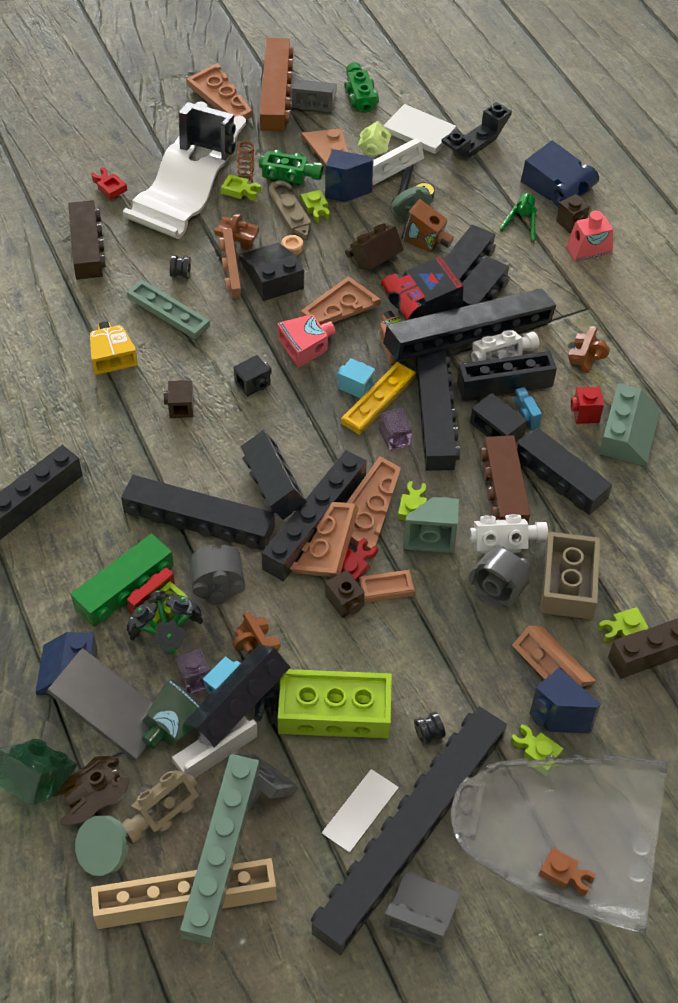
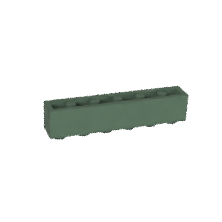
M234 754L229 756L180 928L182 939L210 946L213 944L257 783L259 760Z

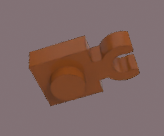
M553 847L538 875L564 890L569 883L573 885L578 894L583 896L587 895L590 887L584 885L581 881L586 880L593 884L596 877L590 870H578L579 861Z

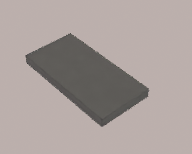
M82 648L46 692L135 761L147 746L142 741V737L150 728L142 719L152 705V702Z

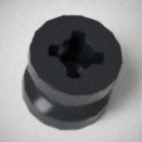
M172 255L170 259V277L182 276L189 279L191 257L179 258L177 255Z
M436 711L430 713L427 718L419 717L414 719L417 736L423 745L429 744L434 738L442 739L446 737L443 722Z

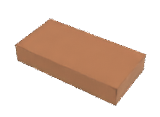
M410 570L359 577V585L365 592L364 603L415 595Z

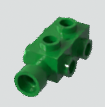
M350 63L346 67L348 77L347 81L344 82L345 92L350 93V106H354L356 111L368 113L372 109H376V103H379L378 92L374 91L373 78L369 77L367 70H362L359 63Z
M280 150L267 151L266 155H261L259 160V168H262L263 178L303 184L306 176L314 180L322 179L324 165L317 162L310 164L308 163V158L299 153L289 155L284 154Z

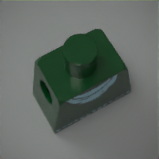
M172 678L162 687L142 719L150 728L142 737V741L151 749H155L162 740L169 746H172L190 732L184 722L201 705Z

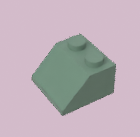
M432 497L406 516L403 549L454 553L458 527L459 499Z

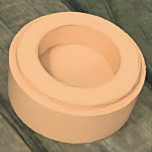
M289 235L282 239L281 244L293 254L299 255L303 251V240L299 236Z

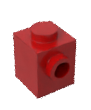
M600 386L576 387L575 396L571 397L570 401L571 411L574 412L576 424L600 423L604 407Z

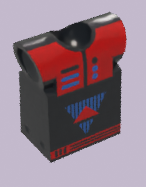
M442 256L406 270L403 275H389L382 280L380 285L388 300L398 309V314L403 321L463 307L464 285Z

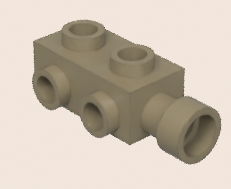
M178 770L169 771L160 778V782L156 786L145 790L137 797V801L131 805L136 815L132 819L127 818L121 823L126 830L127 837L125 838L128 842L134 844L142 837L141 833L146 829L154 833L157 830L158 832L167 830L172 825V818L179 812L186 813L194 807L195 802L193 800L199 796L195 790L198 783L190 773L185 774Z

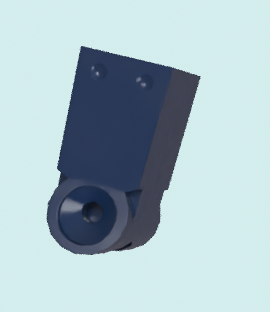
M551 140L525 160L521 182L547 199H552L553 203L559 208V202L575 194L580 196L599 182V174L595 168L586 164L582 165L578 158Z

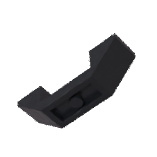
M495 102L483 111L481 125L466 135L454 130L442 138L441 143L469 159L497 139L512 115V111Z

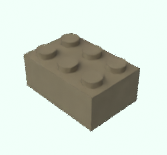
M548 532L544 552L540 613L593 619L598 597L600 538Z

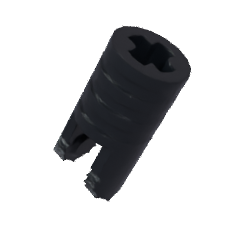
M281 678L256 703L255 721H261L264 715L263 708L265 707L271 708L270 723L278 724Z

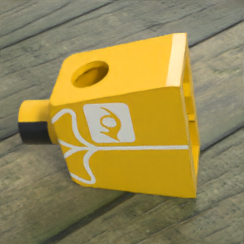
M103 321L98 324V330L90 333L91 359L95 375L138 365L135 346L123 326L111 327L109 322Z

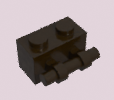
M385 223L379 224L373 228L374 231L358 236L356 238L357 241L350 244V248L345 250L346 256L348 258L354 256L359 269L371 270L404 250L396 226H389Z

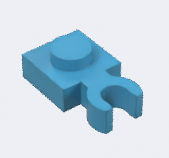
M525 387L516 389L515 392L518 396L514 397V401L520 407L519 413L527 420L526 425L529 430L533 431L539 428L542 413L532 396L529 397Z

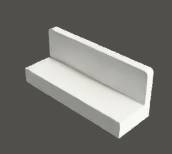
M415 138L375 159L373 185L424 159L422 142Z
M244 716L215 748L200 743L197 740L174 755L172 762L180 772L190 773L195 779L257 737V723L254 719L248 721Z

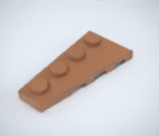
M379 456L347 501V503L356 504L359 508L350 543L358 546L361 539H367L368 545L364 548V551H369L374 545L376 546L401 470L399 466Z

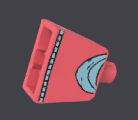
M592 211L589 218L578 220L575 223L566 245L574 262L613 253V228L600 211Z
M313 315L277 323L278 340L298 368L328 350V337L336 333L331 321L320 325Z

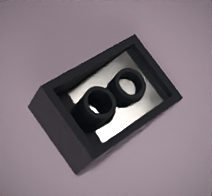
M279 242L238 254V258L263 301L304 289V269L296 255Z

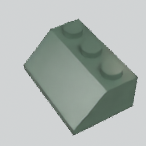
M618 383L599 455L647 466L660 409L642 389Z

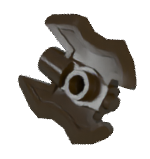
M94 757L81 769L65 773L48 790L47 795L49 797L64 794L71 807V810L60 820L62 826L85 822L92 818L101 808L117 804L127 791L130 780L127 777L120 778V781L117 780L120 777L117 769H111L118 766L119 759L117 757Z

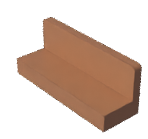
M528 626L512 644L544 679L560 668L582 688L587 685H593L596 681L543 626Z

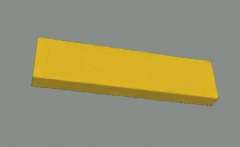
M396 362L341 418V424L360 435L416 378V372Z

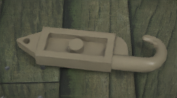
M283 180L272 182L268 187V193L291 235L297 234L307 239L309 229H311V221L297 198L291 194L279 195L276 190L279 186L292 189L291 184Z

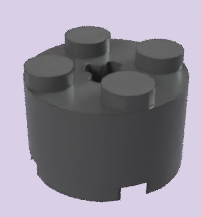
M213 545L206 546L192 554L190 558V574L193 594L202 599L210 600L212 604H222L225 602V599L245 590L240 552L231 546L221 545L222 549H213Z
M497 545L494 549L489 550L470 572L469 583L471 586L474 584L477 589L475 594L486 604L495 608H501L502 605L510 607L530 582V564L527 560L519 558L505 547Z

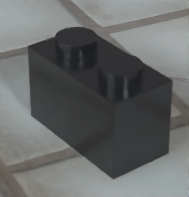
M493 393L489 394L472 408L470 424L487 437L514 435L515 442L524 436L527 420L521 413L513 410L504 400L499 399Z

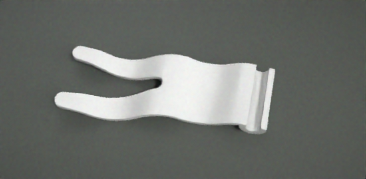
M205 102L196 103L197 105L207 107ZM236 116L234 118V124H236L234 142H236L240 131L246 125V119L243 116ZM178 136L175 143L166 150L154 183L148 190L141 192L132 200L133 207L131 210L127 208L123 210L124 218L180 239L187 229L188 220L192 216L199 214L205 207L218 171L227 163L229 157L226 161L221 160V152L213 150L208 156L198 161H192L190 157L196 145H192L187 151L180 149Z

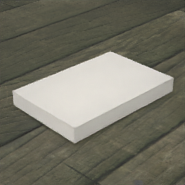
M406 104L383 126L392 136L406 142L418 138L422 142V148L434 154L444 145L441 143V139L456 130L455 125Z

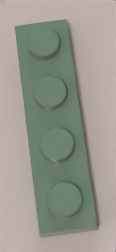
M142 279L127 291L128 299L195 340L210 327L209 319Z

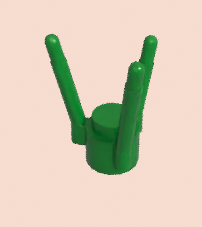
M529 193L520 195L517 204H514L512 211L502 223L500 231L504 230L516 212L523 216L530 214L531 241H535V214L537 209L534 207L535 198Z

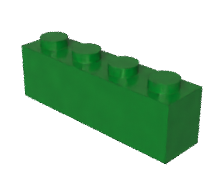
M151 533L73 591L71 598L74 608L93 627L100 622L106 621L115 610L127 605V598H129L130 594L149 582V579L155 573H160L166 567L171 570L174 566L172 551Z

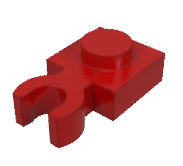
M103 167L100 168L101 175H96L94 172L91 173L92 181L97 184L98 190L110 200L128 191L127 184L114 173L109 176L107 170Z
M365 538L359 541L358 550L355 553L350 549L347 551L341 571L342 573L348 570L356 582L370 568L366 560L374 558L378 553L375 545L371 550L364 551V548L368 545V541Z

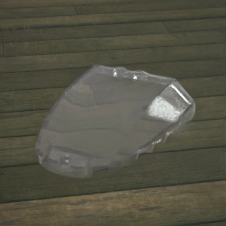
M575 755L573 758L565 759L547 756L544 760L533 761L522 758L486 765L483 771L471 778L467 777L455 793L451 809V821L456 840L466 854L478 864L541 900L595 921L646 934L668 762L604 755L602 758H584L583 755ZM552 847L579 861L578 870H590L596 875L593 884L586 880L581 881L584 885L590 887L586 896L578 894L573 885L569 883L564 890L538 876Z

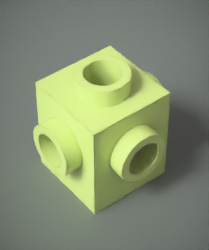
M377 121L361 132L358 147L367 156L374 158L378 155L382 156L388 150L391 134Z

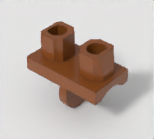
M235 214L233 219L223 216L219 226L214 230L216 236L223 238V229L232 228L233 241L240 242L241 248L249 250L259 233V226L242 222V215Z
M590 327L587 334L577 333L575 338L576 349H570L568 358L570 364L580 365L582 372L589 373L594 360L605 359L609 355L610 349L606 341H599L596 337L597 327Z
M251 612L244 613V620L235 631L237 637L232 644L235 650H245L246 654H250L261 644L275 647L279 651L281 644L277 637L266 638L264 635L269 630V623L266 618H254Z

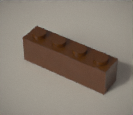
M514 435L485 437L484 447H480V460L485 462L486 466L483 468L484 481L489 482L487 498L488 501L493 503L491 516H495L496 520H506V515H520L521 519H525L529 524L530 510Z

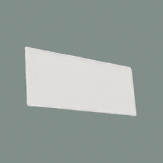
M371 769L322 831V834L350 852L399 787Z

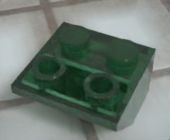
M40 739L14 743L11 746L0 748V787L28 804L35 805L50 800L76 769L77 763L70 760L65 753L55 751L46 746V742Z

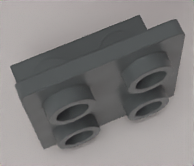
M298 80L297 84L293 83L292 108L332 112L337 84Z
M405 872L393 903H389L385 914L384 927L441 949L460 893Z

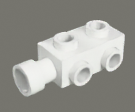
M513 330L504 331L502 334L492 337L487 336L482 338V340L473 342L471 358L473 362L522 355V351L530 352L538 349L540 345L539 338L533 331L523 334L522 337Z
M515 514L506 515V520H496L495 516H481L480 521H474V528L469 529L470 543H474L477 551H481L483 554L494 549L497 545L505 547L512 553L521 552V549H528L529 540L541 543L546 542L548 537L546 522H535V525H528L525 519H521L520 515ZM515 533H519V534H520L519 539H511V538H512V535L515 534ZM488 535H494L493 540H486Z

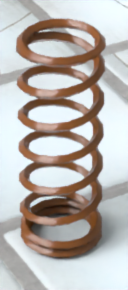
M243 141L238 144L237 162L239 164L237 165L238 177H250L249 181L251 180V183H253L255 146L249 141ZM241 147H248V148H250L251 150H250V151H243V150H241L240 148H241ZM240 154H250L251 157H240ZM240 159H242V160H248V159H249L251 162H250V163H247V162H241V163H240ZM240 165H243V166L250 165L251 167L248 169V168H245V167H244V168H240L239 166H240ZM240 170H241V171H248V170H249L251 173H250V174H247V173H239V171H240Z

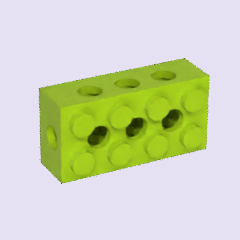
M289 669L280 680L278 734L389 739L392 674Z

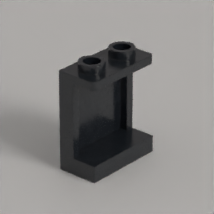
M190 102L179 111L180 149L187 151L192 145L221 152V160L225 161L234 153L236 147L234 142L236 130L234 114Z

